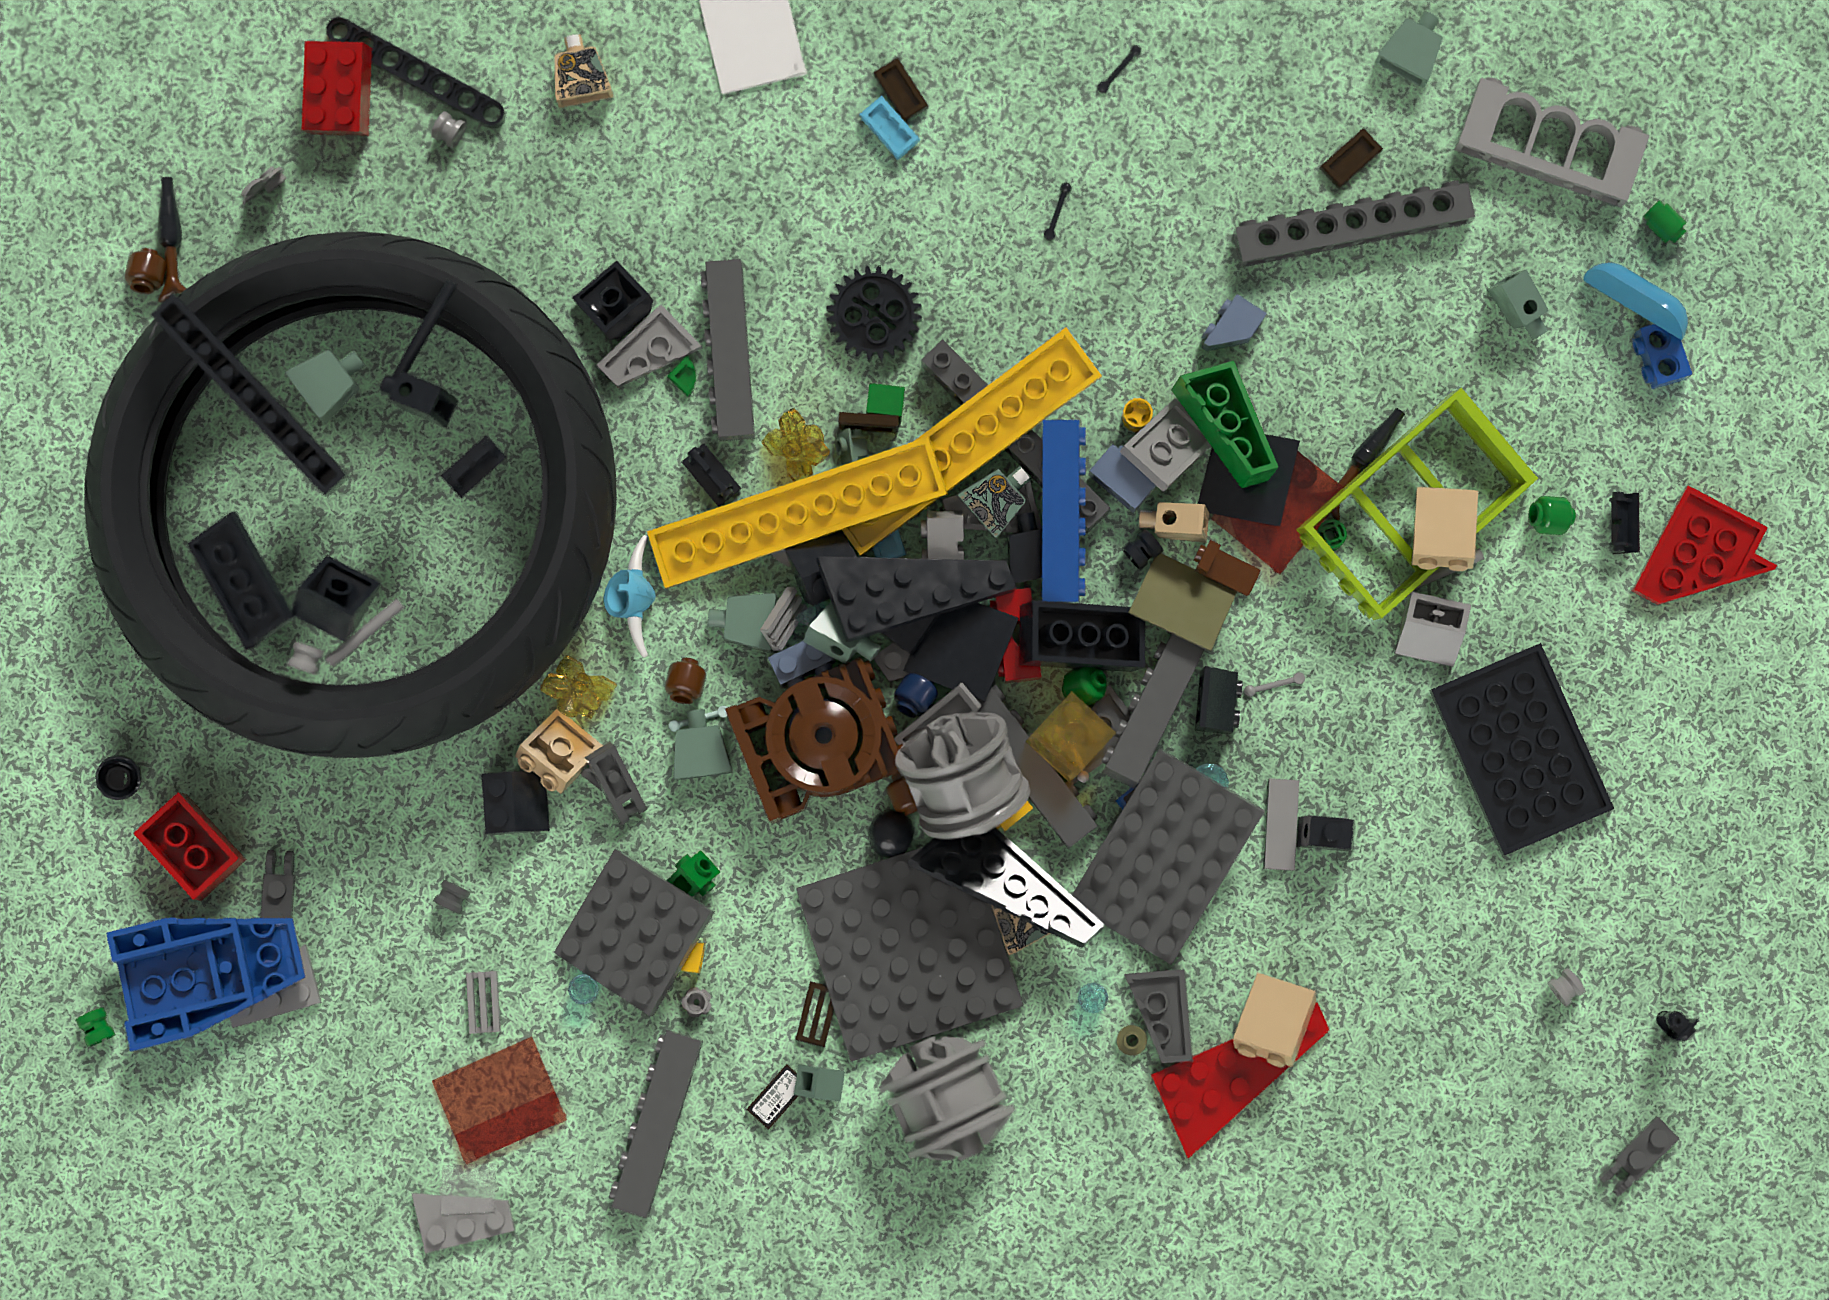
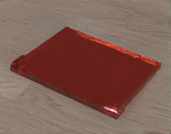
M1298 451L1280 527L1216 514L1211 519L1266 563L1275 573L1280 575L1304 546L1299 538L1301 535L1296 529L1343 489L1344 486L1340 485ZM1329 514L1313 528L1317 530L1320 524L1324 522V520L1329 516Z
M529 1037L432 1080L466 1165L551 1126L567 1121V1114L562 1108L533 1037Z

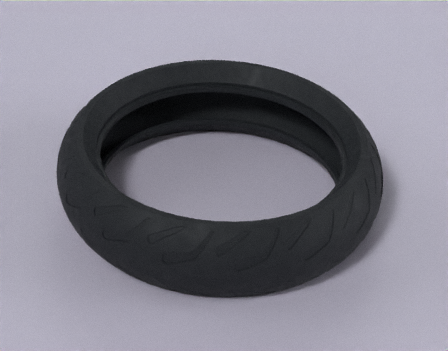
M334 232L306 235L253 250L229 261L202 277L178 296L214 335L237 356L249 345L272 331L295 321L319 314L344 310H377L400 313L424 320L446 279L457 284L436 325L464 338L485 353L506 374L519 393L531 419L539 448L542 469L540 516L533 546L524 569L510 594L495 614L459 647L435 662L407 674L362 684L332 685L305 682L278 675L253 663L232 648L211 627L187 592L175 564L166 519V490L169 467L179 434L195 402L212 378L155 319L143 331L116 371L103 398L94 425L84 479V512L93 567L112 616L141 661L179 699L223 728L263 745L309 756L368 758L420 749L447 740L477 726L519 698L559 658L587 615L599 589L608 562L616 517L617 478L608 423L599 396L587 370L559 328L516 286L471 258L462 256L445 247L393 234Z

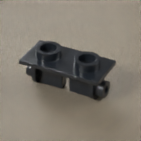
M485 435L447 469L441 477L462 499L507 457Z
M704 443L699 448H692L687 453L688 456L681 461L718 507L742 489Z
M1612 492V498H1609L1612 519L1611 542L1609 546L1612 547V554L1640 552L1639 493L1624 494V492Z
M1661 1011L1656 1017L1657 1025L1667 1034L1663 1038L1667 1042L1687 1041L1696 1032L1694 1026L1699 1022L1698 1019L1686 1018L1679 1011Z

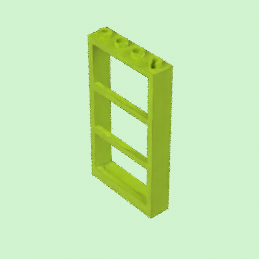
M1462 387L1452 391L1296 529L1301 535L1299 538L1302 540V544L1307 549H1313L1320 557L1319 563L1327 572L1334 573L1340 580L1338 582L1339 587L1348 596L1352 595L1359 603L1358 609L1363 615L1366 614L1368 619H1382L1439 567L1427 570L1419 568L1418 565H1412L1413 550L1361 490L1360 486L1399 452L1428 487L1444 488L1409 447L1408 443L1446 409L1511 485L1477 516L1476 534L1538 479ZM1349 495L1356 500L1415 570L1411 576L1379 604L1313 528Z

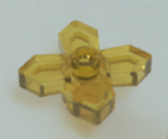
M791 408L778 420L780 429L775 428L770 431L762 440V444L772 456L786 458L787 475L795 482L812 476L813 470L811 465H819L831 452L824 444V435L821 429L814 424H805V420L795 408Z
M566 655L560 661L556 673H549L543 680L540 691L557 699V709L563 715L577 717L581 714L588 719H592L598 712L602 704L601 701H608L613 695L617 684L603 675L588 676L581 662Z

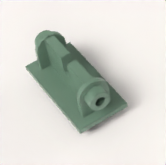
M847 428L837 434L835 449L836 453L840 455L841 466L857 461L858 457L868 456L866 437L862 434L861 429L850 430V428Z

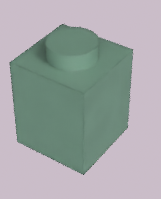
M798 1064L794 1095L841 1102L845 1071Z

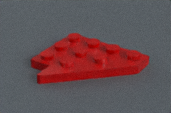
M1687 485L1631 591L1659 605L1773 571L1777 567L1776 564L1755 554L1768 527Z

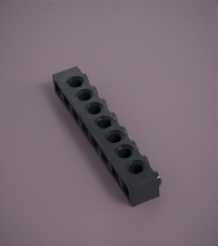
M172 293L150 314L325 497L329 498L350 478L349 474L178 296Z

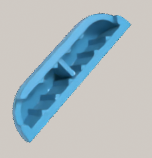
M1601 263L1590 268L1585 273L1583 280L1590 286L1680 340L1684 338L1688 326L1687 312L1683 304L1673 295L1617 263Z

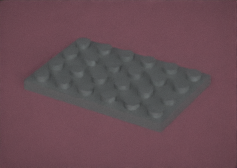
M1159 748L1072 896L1105 926L1172 965L1265 810Z

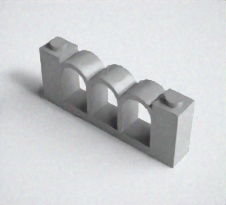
M1487 77L1486 79L1481 78L1479 80L1454 150L1621 208L1628 201L1650 135L1644 134L1642 129L1631 125L1621 126L1617 131L1613 124L1602 119L1588 120L1581 125L1579 117L1566 106L1555 105L1541 111L1540 104L1531 95L1523 92L1507 94L1509 87L1503 85V82L1496 78ZM1506 106H1520L1530 115L1531 126L1522 152L1490 142L1500 112ZM1551 118L1559 119L1569 129L1570 140L1561 166L1530 155L1540 124L1544 120ZM1587 132L1599 133L1608 142L1609 154L1600 179L1569 169L1580 136Z

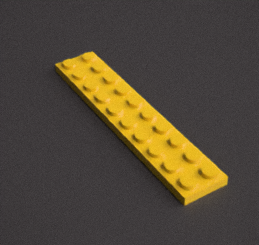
M1065 327L916 440L930 437L948 492L1103 376ZM939 498L842 531L859 555L863 556Z
M925 437L647 531L664 587L670 588L948 495L930 437Z

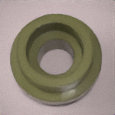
M1125 1026L1117 1035V1046L1126 1055H1138L1147 1045V1036L1138 1026ZM1131 1034L1135 1035L1138 1039L1135 1046H1129L1126 1042L1127 1037Z

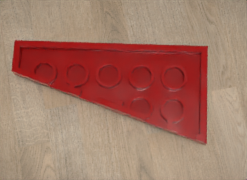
M1316 1002L1295 1062L1330 1031L1318 1002ZM1230 1039L1194 1055L1193 1061L1175 1063L1152 1073L1151 1076L1186 1157L1189 1159L1290 1066L1278 1067L1270 1064L1267 1058L1257 1055L1254 1058L1242 1055L1235 1048L1233 1039Z

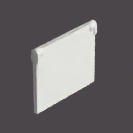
M699 0L722 95L807 74L789 0Z

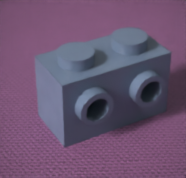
M1112 444L1090 469L1088 476L1134 513L1157 486L1120 453L1122 445L1117 448Z
M804 641L768 657L782 688L787 685L791 687L805 680L804 677L814 672L818 675L822 671L833 669L831 664L836 662L833 657L808 645Z

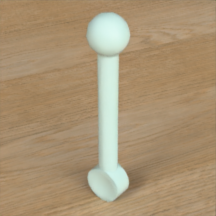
M720 706L717 711L705 714L706 720L718 716L722 718L727 717L725 708L728 707ZM688 719L679 722L677 720L670 721L669 729L676 732L680 727L688 725Z

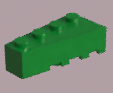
M1230 361L1180 375L1171 391L1239 486L1244 488L1268 481L1277 470L1278 465L1235 362Z

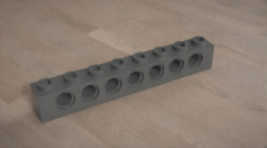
M1450 181L1442 184L1441 188L1430 190L1429 186L1416 188L1412 190L1411 194L1401 195V192H1393L1384 195V199L1372 201L1371 197L1358 199L1354 202V205L1343 206V203H1335L1326 206V210L1314 212V209H1304L1297 212V216L1286 218L1285 214H1278L1269 217L1266 222L1257 223L1256 220L1241 222L1239 227H1235L1233 232L1240 268L1470 224L1475 218V212L1468 183L1459 184V181ZM1440 200L1444 202L1447 210L1444 212L1437 211L1433 207V201ZM1404 207H1414L1418 212V216H1407L1404 212ZM1379 211L1386 213L1389 217V222L1381 223L1377 221L1375 213ZM1346 218H1356L1360 222V227L1356 229L1350 228L1346 224ZM1317 224H1328L1331 228V233H1320L1317 229ZM1291 228L1300 230L1302 238L1299 240L1290 238L1287 230ZM1269 234L1273 238L1274 243L1263 245L1259 241L1258 236Z
M943 339L921 359V366L960 406L988 386ZM1031 429L1007 447L1005 451L1043 488V440ZM1080 478V488H1086V506H1080V518H1086V533H1088L1109 513L1110 507Z

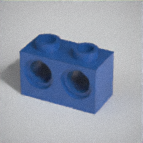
M1655 324L1640 328L1634 333L1635 338L1632 339L1633 349L1637 356L1641 355L1644 364L1641 368L1642 376L1645 383H1650L1652 390L1686 380L1692 375L1682 341ZM1649 336H1658L1661 340V347L1652 346ZM1659 363H1665L1670 367L1671 373L1669 376L1663 375L1659 371Z

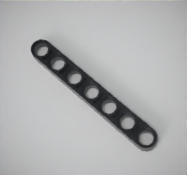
M335 17L327 23L326 34L330 41L360 42V40L365 38L371 39L373 41L371 65L491 129L498 128L505 122L506 112L502 104L497 100L346 18ZM337 25H345L348 28L347 35L342 39L332 36V31ZM389 52L398 54L399 59L394 66L383 64V57ZM414 66H420L424 69V74L419 80H412L408 77L409 70ZM438 80L449 82V89L446 93L438 94L434 92L433 87ZM466 93L472 94L475 97L474 104L469 108L459 105L460 97ZM490 107L500 110V117L493 122L487 121L484 118L485 111Z

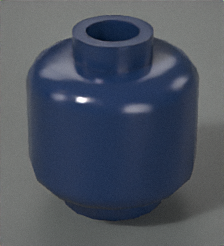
M907 674L893 694L897 710L910 718L924 714L931 708L938 697V691L933 685L934 682L918 674Z

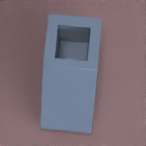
M1238 294L1233 301L1226 299L1218 312L1222 317L1216 326L1210 323L1201 337L1206 340L1202 348L1206 351L1247 344L1267 313Z

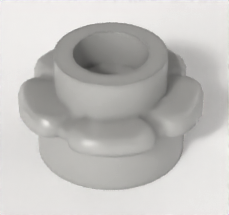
M698 987L690 988L687 990L686 996L682 998V1007L692 1017L707 1014L711 1008V996L705 989L700 990ZM695 999L700 1001L699 1005L694 1004Z

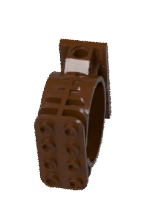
M860 656L846 664L842 663L831 670L822 671L821 674L809 677L789 687L777 698L775 703L762 697H757L742 704H735L725 708L771 824L805 811L811 796L836 797L863 786H868L873 782L888 778L899 772L895 763V757L903 744L897 746L893 737L898 735L897 729L891 716L885 718L882 709L887 707L881 689L877 688L874 690L871 681L876 678L869 660L863 662ZM826 688L830 697L847 703L856 712L861 721L863 742L855 758L859 769L855 776L848 760L853 755L858 742L856 723L852 715L844 707L834 702L824 701L820 689ZM794 699L800 711L794 717L790 727L791 747L798 759L805 765L814 769L824 770L829 786H822L818 774L808 772L798 766L787 751L784 734L787 720L793 712L790 702ZM764 706L772 709L769 715L766 714ZM766 727V745L769 754L761 757L757 755L749 733ZM821 728H828L833 734L830 742L826 744L817 742L815 738L816 732ZM773 762L776 769L790 785L772 791L764 772L766 765ZM800 790L806 792L802 802L798 794Z

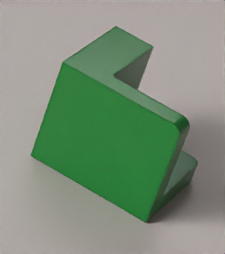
M871 383L868 390L866 414L899 416V421H902L905 387Z

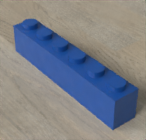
M1043 420L1042 601L1080 603V596H1085L1086 582L1085 578H1080V566H1085L1086 549L1080 548V536H1086V518H1080V506H1086V488H1080V476H1086V457H1080V445H1086V427H1080L1079 420Z

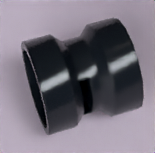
M1146 529L1137 534V539L1134 542H1128L1122 547L1124 554L1128 559L1133 558L1131 562L1139 570L1148 565V560L1151 557H1157L1164 551L1159 542Z

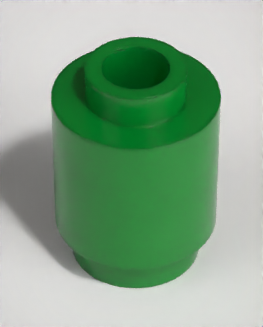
M1661 200L1642 216L1647 221L1646 225L1665 244L1669 240L1673 244L1676 243L1687 232L1683 228L1687 222L1668 203L1664 204Z

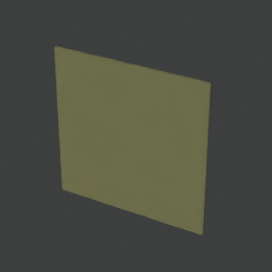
M1161 553L1154 557L1129 613L1211 651L1237 592L1195 572L1194 568Z

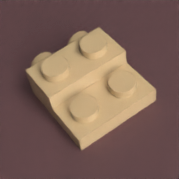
M557 708L520 744L515 757L518 758V764L524 771H533L541 777V783L547 790H557L562 794L578 778L581 771L588 764L585 757L603 745Z

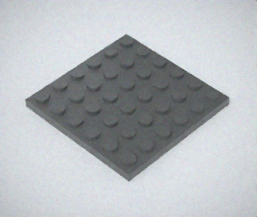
M922 848L796 888L851 1062L1024 1006L992 906L909 866L910 858Z

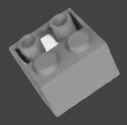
M1412 591L1406 597L1394 654L1454 667L1465 636L1471 605Z

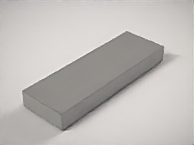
M1268 779L1264 869L1295 871L1299 780Z

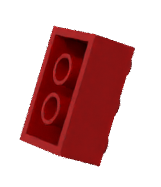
M305 41L302 102L303 131L317 135L369 136L372 48L363 42Z
M177 792L133 833L193 900L202 901L246 861V858L187 794Z

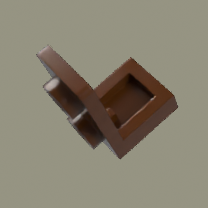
M1212 540L1209 541L1207 546L1200 545L1193 560L1198 563L1195 572L1244 596H1249L1261 572L1260 569L1219 550L1221 545Z

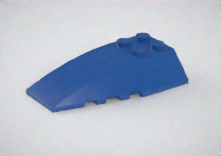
M164 918L106 932L111 960L117 964L128 1015V1021H124L131 1052L193 1037L306 978L293 918Z

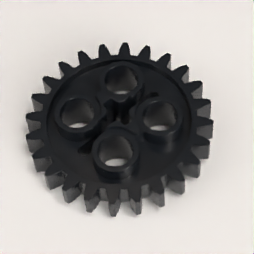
M878 265L875 273H871L869 266H866L865 274L863 275L857 269H854V279L844 275L843 279L846 285L835 284V289L839 294L829 295V299L835 305L826 306L827 312L834 314L826 318L827 324L836 325L830 329V334H840L836 344L842 345L846 342V354L855 349L856 359H859L865 353L867 354L868 362H871L873 355L876 354L880 362H883L884 353H888L893 359L895 358L894 349L896 348L904 353L905 347L903 342L913 344L914 339L910 333H919V328L913 323L922 322V316L914 313L921 310L922 305L913 303L919 297L918 292L909 293L912 283L909 282L902 285L903 274L893 278L892 268L887 271L886 275L882 274L880 265ZM867 288H876L879 291L878 297L873 300L865 298L863 292ZM853 298L859 299L871 311H875L878 308L880 317L888 323L895 325L896 329H890L877 316L870 319L869 311L861 305L852 301ZM891 305H899L903 308V312L900 316L892 317L887 313V309ZM850 311H857L862 315L861 320L857 323H850L845 317ZM875 328H881L885 331L886 335L881 340H873L869 336L870 331Z

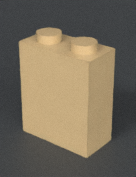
M1417 487L1412 565H1418L1419 568L1427 570L1435 569L1436 567H1449L1453 571H1465L1467 568L1473 569L1478 490Z
M1257 972L1233 1037L1235 1048L1238 1049L1239 1053L1247 1057L1254 1058L1257 1055L1267 1058V1061L1272 1065L1278 1067L1288 1065L1293 1067L1316 1004V992Z

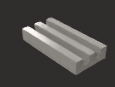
M786 587L760 629L773 651H782L808 609L806 604H800L803 599L800 595H795L797 593L795 587Z
M498 972L466 973L469 1034L500 1032ZM476 978L479 981L481 1027H476L474 979ZM485 978L491 979L493 1026H488Z

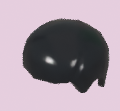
M112 755L104 759L95 773L96 786L104 797L115 801L128 799L138 791L141 785V768L130 757ZM125 773H126V775H127V782H126V784L124 785V778H125Z
M894 809L880 812L875 816L868 830L871 848L879 856L887 858L904 854L910 847L915 833L912 820L905 813L896 812Z

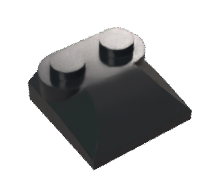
M617 260L572 297L573 301L600 329L602 334L612 340L621 338L651 312L654 302L648 292Z

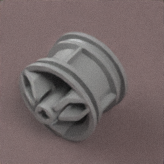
M980 712L940 717L915 734L898 751L895 757L896 766L899 772L904 775L910 787L920 815V826L928 836L950 839L985 833L1015 814L1028 800L1030 786L1017 766L1006 735L1007 726L1001 716Z
M933 1036L909 1047L910 1052L900 1057L878 1087L880 1093L885 1091L894 1093L895 1096L888 1099L887 1102L889 1106L893 1107L905 1134L903 1138L906 1143L915 1140L914 1148L907 1152L909 1158L922 1155L931 1160L951 1161L956 1156L962 1161L985 1150L983 1144L986 1145L993 1141L1016 1110L1014 1104L1005 1106L999 1103V1101L1007 1097L1006 1093L1001 1090L989 1063L990 1058L988 1054L978 1056L980 1048L986 1045L984 1039L971 1043L963 1038L942 1037L935 1040Z

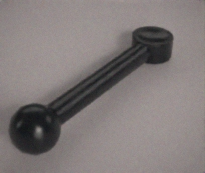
M1133 45L1128 56L1105 81L1098 83L1097 89L1100 93H1106L1111 82L1134 56L1141 54L1140 46Z
M1064 182L1060 186L1062 192L1049 228L1044 231V237L1047 240L1055 238L1056 233L1054 230L1066 195L1072 190V186L1068 182Z

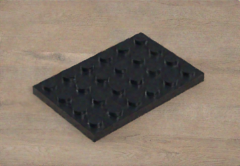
M1541 643L1429 690L1502 856L1615 809Z

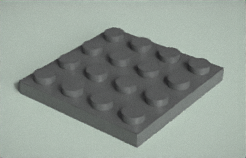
M614 849L554 953L648 1016H654L715 911L622 851Z

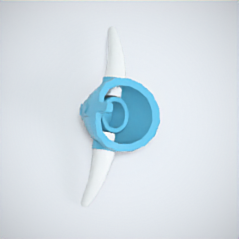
M644 535L636 545L629 561L628 570H620L614 574L604 592V605L607 612L613 617L627 619L631 637L642 657H647L648 655L642 636L643 612L656 599L655 591L643 577L642 571L643 552L648 541L647 535Z

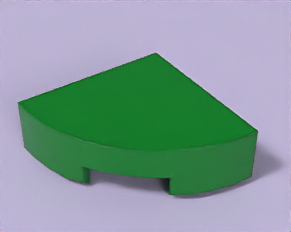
M686 356L667 375V378L688 398L693 393L696 386L695 382L697 381L696 369L691 359Z

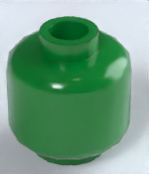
M1540 496L1531 504L1528 511L1529 523L1539 534L1563 535L1574 524L1576 518L1574 508H1572L1571 503L1565 497Z
M1090 667L1072 669L1064 676L1062 692L1068 702L1078 707H1084L1101 700L1105 696L1107 679L1100 669Z

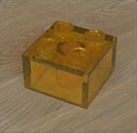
M1071 692L1025 742L1067 781L1071 782L1116 732Z

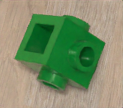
M700 850L692 857L686 854L674 865L677 870L667 881L693 898L698 894L704 897L716 886L713 880L721 871Z

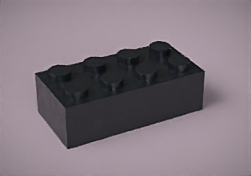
M1032 600L1020 605L1019 665L1073 669L1090 667L1106 671L1133 672L1145 668V620L1130 614L1131 607Z

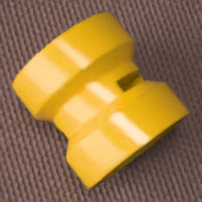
M1134 398L1127 402L1123 409L1122 422L1129 431L1139 432L1151 421L1153 409L1150 403L1142 398Z

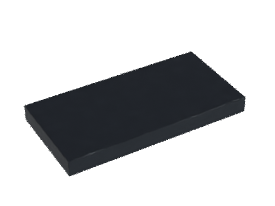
M236 511L229 512L187 543L245 650L252 649L295 619Z

